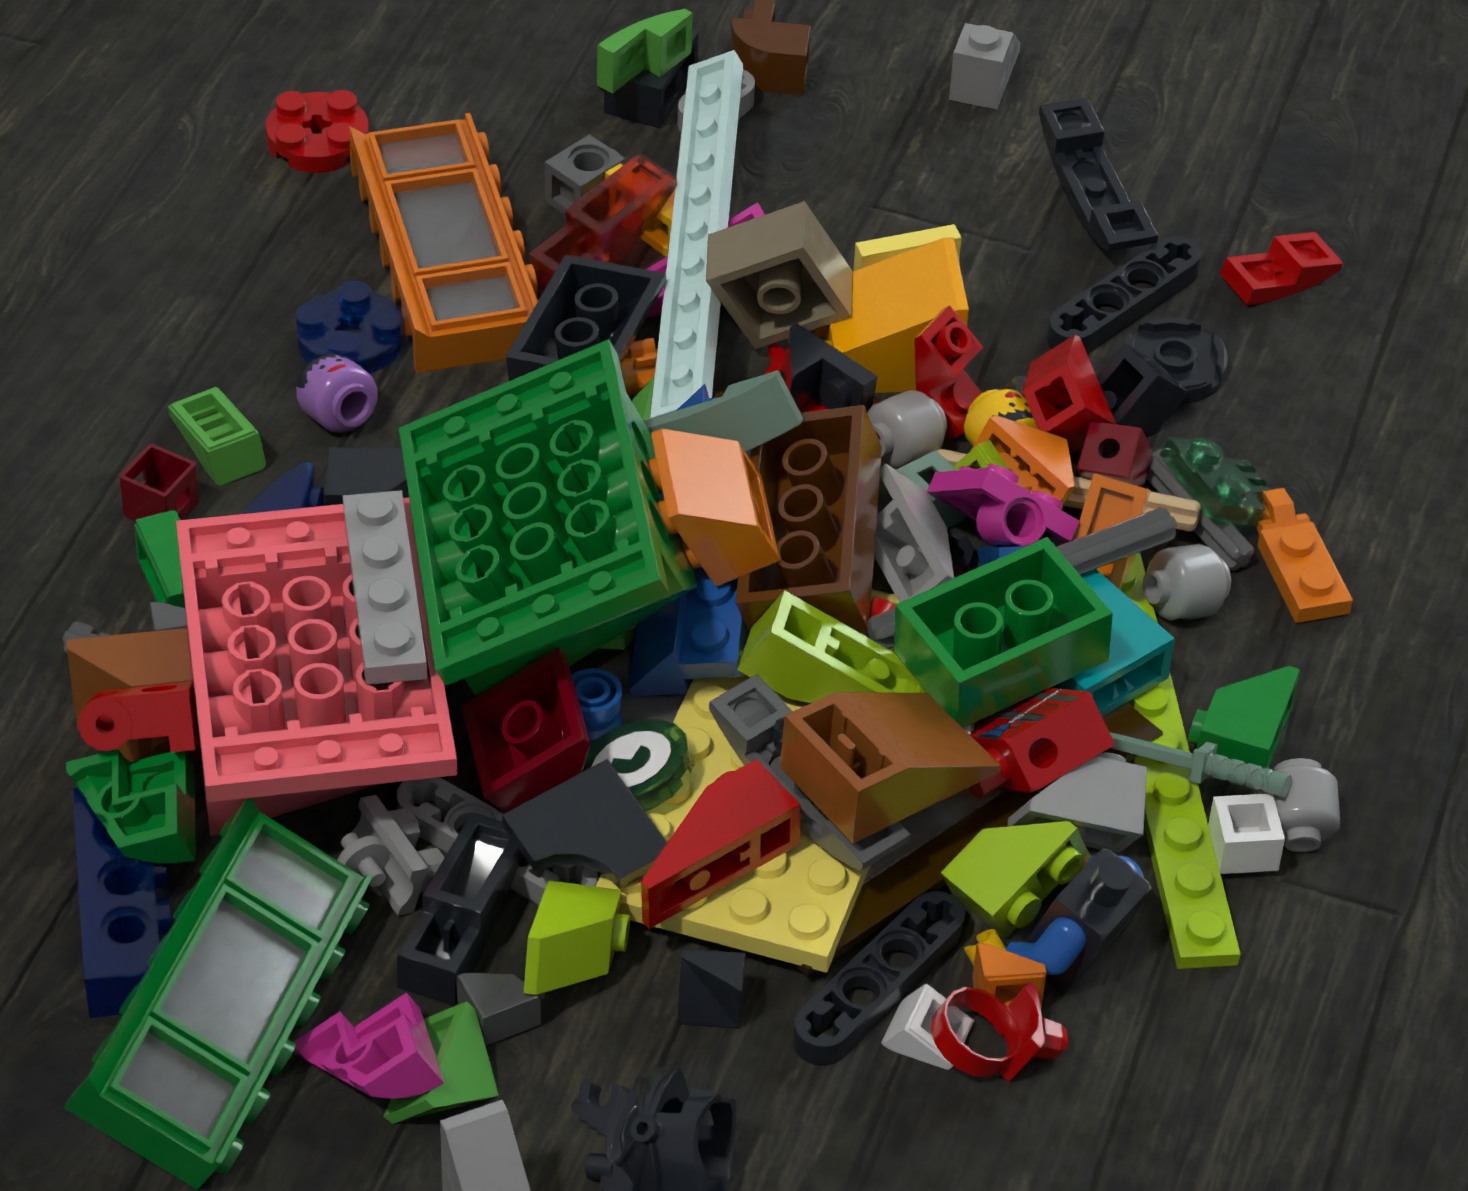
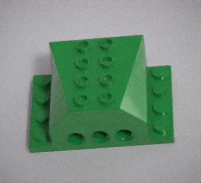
M609 339L399 427L435 671L445 686L464 679L477 697L558 647L565 652L568 665L571 666L697 587L694 569L685 554L682 537L679 533L672 535L662 518L658 502L664 500V495L655 483L649 467V460L656 457L652 437L626 393L619 357Z

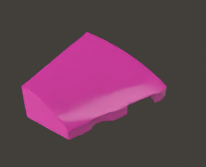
M407 992L355 1027L341 1012H338L294 1041L296 1043L294 1050L302 1059L371 1097L393 1099L423 1094L444 1084L421 1009Z

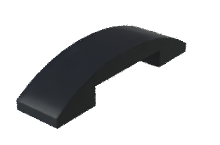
M1088 98L1040 105V121L1056 174L1070 206L1089 236L1108 252L1157 243L1158 234L1140 200L1130 201L1102 147L1105 131Z

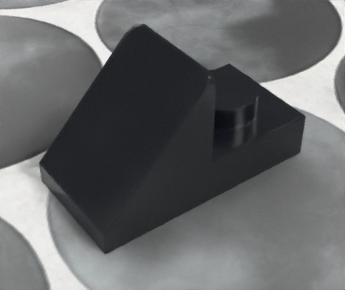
M798 323L792 325L789 328L784 358L783 380L798 409L800 410L810 403L817 401L827 409L864 405L868 413L873 406L878 376Z

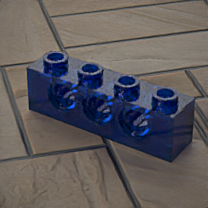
M74 787L73 804L83 969L89 1018L122 1015L119 1011L129 994L142 980L149 966L146 963L160 943V936L167 935L172 927L169 897L157 899L156 888L168 887L166 863L144 862L124 856L86 801L80 789ZM165 1002L160 1009L161 1011L166 1010Z

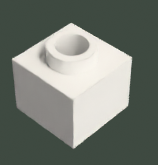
M1273 794L1213 797L1208 827L1220 874L1278 871L1285 837Z

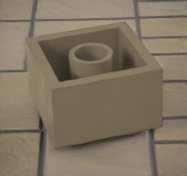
M805 201L708 234L706 282L755 349L787 339L789 328L796 323L811 331L852 317V269Z

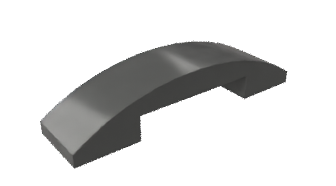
M758 674L709 702L711 714L741 762L746 765L757 759L801 804L800 829L831 855L849 866L862 871L909 842L911 834L897 822L852 844L781 770V753L775 750L771 732L777 719L793 711Z

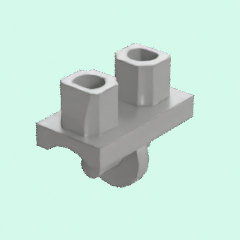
M377 795L362 797L358 804L361 810V819L356 828L341 840L344 850L337 861L363 877L367 873L373 876L369 885L379 888L397 916L414 913L420 893L425 892L444 860V856L438 848L415 850L414 847L416 846L420 830L418 820L408 807L387 811Z

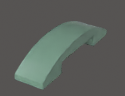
M779 370L729 385L720 398L647 419L643 422L650 435L652 432L662 428L739 441L744 451H748L800 425L803 417Z

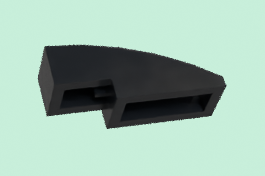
M471 812L423 893V912L397 954V988L452 1006L457 1004L456 977L464 973H473L502 910L522 857V853L502 826V821Z

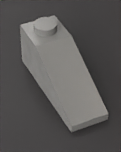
M885 463L880 467L874 556L900 603L954 579L947 527L927 491Z

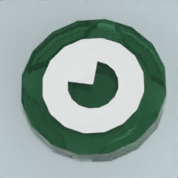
M661 719L637 720L616 727L596 739L589 747L582 772L608 759L644 811H648L672 798L683 786L681 777L686 773L687 769L691 774L695 761L693 749L686 733L675 723Z

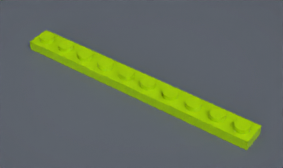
M1139 552L1136 553L1121 591L1157 622L1154 606L1146 599L1143 592L1145 570ZM1169 673L1168 679L1127 703L1163 731V736L1152 743L1190 752L1171 674ZM1137 756L1129 763L1147 767L1144 829L1177 969L1238 965L1241 954L1198 783L1189 781L1191 772L1189 768Z

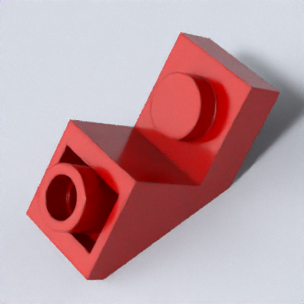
M949 305L943 308L914 339L916 391L926 394L941 406L947 420L945 436L950 441L964 433V423L969 406L974 399L982 394L963 369L980 352L983 346Z

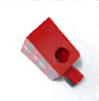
M1048 688L999 711L972 731L970 736L1001 765L1000 773L967 789L977 798L984 797L996 788L1034 792L1115 745L1090 692Z

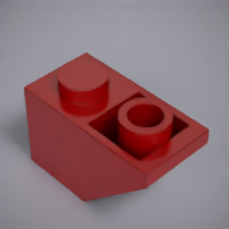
M1073 335L1031 362L1022 392L1036 426L1039 430L1067 439L1070 453L1074 454L1083 448L1087 429L1091 421L1116 424L1080 337Z

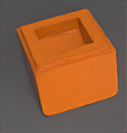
M977 943L972 979L974 988H979L996 996L1008 1006L1026 985L1033 982L1039 991L1040 1007H1042L1047 973L1044 964L993 945Z

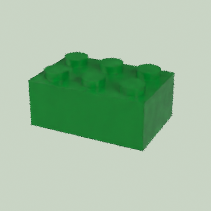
M1046 537L895 604L894 652L923 689L964 728L1109 661L1113 613L1049 538Z

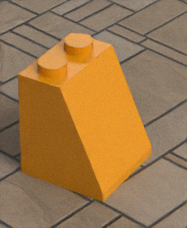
M954 237L938 239L853 271L852 317L813 330V334L823 337L825 342L878 376L875 393L916 390L914 339L943 308L950 305L967 326L969 308Z

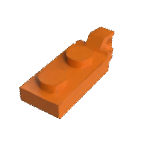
M1284 488L1263 491L1262 510H1259V516L1262 521H1258L1259 540L1257 546L1295 623L1350 614L1353 599L1314 523L1310 522V518L1306 513L1295 514L1294 503Z

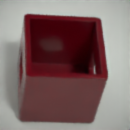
M1091 421L1087 429L1077 471L1082 478L1092 479L1095 473L1143 488L1153 452L1141 428ZM1104 447L1120 449L1113 458L1102 457Z
M149 444L119 476L123 515L134 521L171 510L177 511L180 520H184L200 501L196 462L154 444ZM143 471V481L141 483L135 481L134 479Z

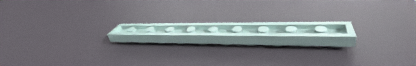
M735 50L690 65L688 69L650 418L676 411L704 384L706 385L709 398H712L721 301L706 282L708 234L728 228L743 63Z

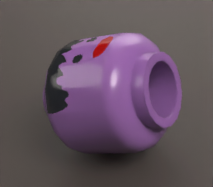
M330 353L317 357L305 367L296 385V395L302 411L328 431L346 433L354 431L365 424L373 414L378 401V388L373 377L347 356Z

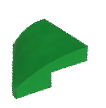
M115 749L66 762L67 773L78 786L86 801L124 856L152 863H180L196 860L194 760L188 751L167 752L127 762L120 750Z

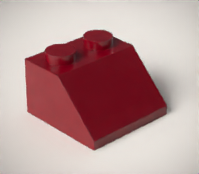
M559 647L461 706L484 798L502 812L507 813L582 773L590 747V740L566 654Z

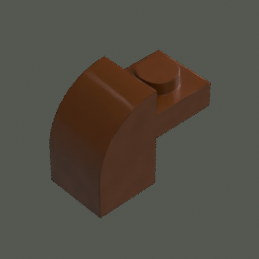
M755 0L754 9H744L743 19L732 18L730 51L735 50L743 63V70L753 75L756 89L774 93L804 95L809 65L811 25L775 22L776 0Z

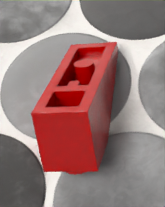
M757 759L735 771H728L722 774L715 782L706 786L641 880L642 922L649 929L800 845L801 804Z

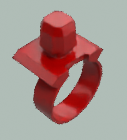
M1033 982L1026 985L1008 1006L996 996L984 990L963 987L953 991L934 1013L931 1020L930 1030L934 1043L941 1054L957 1069L972 1076L989 1077L1000 1073L1010 1082L1032 1057L1050 1060L1059 1058L1068 1046L1067 1029L1057 1022L1042 1017L1039 991ZM948 1007H967L980 1013L990 1021L999 1035L1006 1039L1008 1045L1007 1056L1001 1059L987 1058L973 1052L963 1044L950 1026L947 1016Z

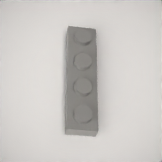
M402 490L343 495L344 520L365 683L369 685L427 679V662Z

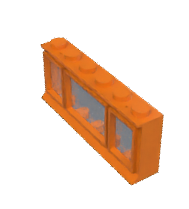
M465 113L464 120L458 119L369 132L368 134H363L349 126L351 172L353 177L358 176L361 200H369L371 231L373 234L379 233L381 261L384 268L390 267L391 290L394 302L401 301L404 334L406 337L413 336V357L416 374L506 359V355L539 299L536 298L537 280L532 264L524 265L523 262L525 261V248L521 231H512L513 214L509 198H500L501 180L496 164H488L490 154L485 132L477 133L470 113Z

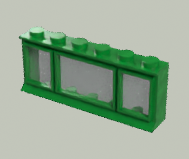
M253 798L245 799L223 826L219 833L223 838L204 861L199 870V873L202 875L181 902L173 916V919H175L173 926L148 959L146 965L149 968L144 977L123 1003L119 1011L122 1016L91 1060L94 1065L89 1074L69 1097L64 1106V1109L196 1190L200 1188L214 1171L224 1176L237 1159L244 1145V1141L236 1137L243 1122L251 1125L265 1106L270 1096V1092L262 1087L269 1073L277 1076L287 1063L296 1046V1043L288 1039L294 1025L302 1028L320 1001L321 996L313 991L319 978L327 981L345 953V949L338 945L343 932L351 935L369 907V903L361 898L373 876L368 873L365 877L359 875L258 810Z

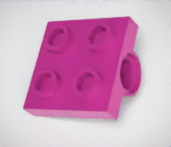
M988 464L986 468L981 469L961 466L956 471L935 472L927 490V493L976 521L977 530L981 538L989 545L995 547L1026 546L1046 537L1051 542H1070L1080 522L1062 511L1063 503L1060 500L1044 492L1028 491L1017 484L1019 477L1015 473L994 464Z

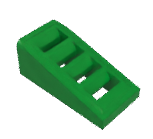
M171 510L136 519L134 529L137 561L155 601L185 608L176 521L180 520L178 512Z

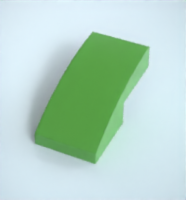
M686 9L656 15L632 24L598 44L597 86L614 93L644 69L659 77L668 72L691 54L693 13Z

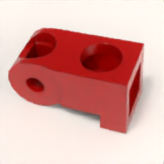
M193 681L111 689L96 693L88 700L79 716L78 729L80 735L89 746L103 751L119 748L130 739L169 736L170 753L195 750L199 743Z

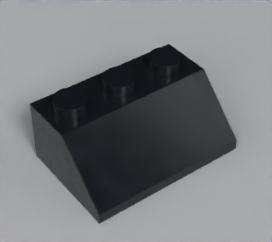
M565 255L506 355L509 381L608 339L617 352L621 365L666 283V273Z

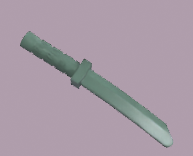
M1110 732L1115 743L1110 748L1191 769L1189 781L1201 784L1204 779L1212 776V778L1228 780L1230 783L1241 786L1245 785L1251 789H1261L1263 792H1269V794L1286 797L1291 787V774L1277 770L1273 771L1266 767L1261 768V766L1255 764H1246L1244 761L1237 759H1228L1226 756L1216 754L1217 744L1205 742L1200 748L1194 749V753Z

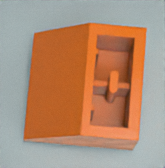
M662 428L652 432L651 436L656 457L649 460V467L655 483L664 495V500L658 502L660 513L669 532L672 535L679 533L682 537V545L694 569L703 567L717 587L739 576L780 561L762 477L739 441Z

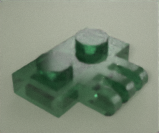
M1169 437L1160 456L1192 497L1200 503V507L1213 523L1256 526L1265 511L1262 493L1272 489L1266 486V481L1259 473H1256L1250 461L1246 459L1225 458L1222 448L1214 441L1204 437H1195L1194 439Z

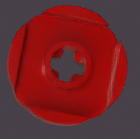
M338 90L332 93L310 92L303 94L297 91H287L276 98V107L269 113L266 120L268 150L276 159L277 153L287 158L289 167L298 171L310 173L335 171L347 166V157L350 156L349 126L363 134H368V119L364 110L357 105V97L347 90ZM321 130L322 133L313 134L312 131Z

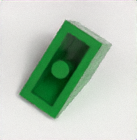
M1287 666L1216 689L1208 711L1197 710L1190 729L1188 743L1197 745V749L1203 746L1205 742L1217 744L1216 754L1226 756L1228 759L1241 760L1246 764L1259 765L1261 768H1270L1292 710L1300 669Z

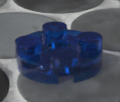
M345 282L338 290L323 293L308 303L302 304L296 310L298 351L308 364L321 355L335 353L347 356L365 371L372 373L393 362L401 350L400 341L403 337V319L400 310L385 296L371 292L370 287L364 282ZM355 329V330H358L359 333H356V334H355V333H353V332H351V331H343V330Z

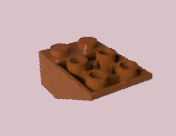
M834 692L784 716L780 760L781 770L852 844L998 774L1001 770V765L928 693Z

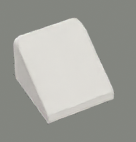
M928 984L923 985L901 1001L881 1044L894 1052L946 1070L952 1068L954 1065L941 1054L934 1043L930 1030L932 1016L946 998ZM950 1006L947 1010L950 1026L964 1044L974 1020L958 1007Z

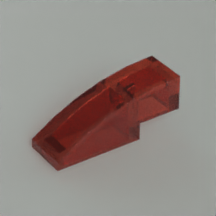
M639 153L565 209L567 225L529 253L530 264L533 265L536 274L537 286L543 290L546 289L565 255L618 264L662 210L677 187V177Z

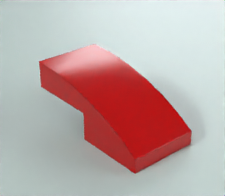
M1316 232L1274 236L1268 253L1226 257L1220 275L1248 306L1281 299L1308 289L1340 272L1343 262Z

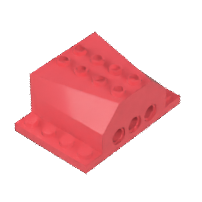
M403 498L427 662V679L369 685L365 683L343 504L176 521L210 837L221 832L226 822L247 798H253L258 810L267 817L273 818L383 783L457 775V757L445 687L435 671L409 498Z

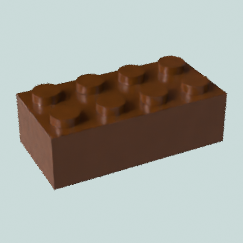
M864 405L801 413L803 420L800 425L750 449V460L762 477L780 561L738 577L736 606L750 632L755 623L785 590L855 631L865 633L868 631L867 621L870 619L882 447Z

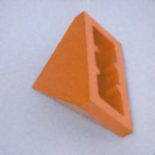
M997 415L990 417L973 448L980 443L990 440L1009 470L1019 477L1018 483L1020 486L1030 492L1040 491L1060 500L1064 505L1075 487L1067 439Z

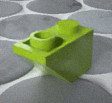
M1069 821L982 829L944 868L941 874L952 895L991 929H995L998 935L1005 940L1016 928L1020 929L1027 926L1037 916L1042 901L1058 884H1066L1075 877L1083 865L1084 857L1089 852L1078 828Z

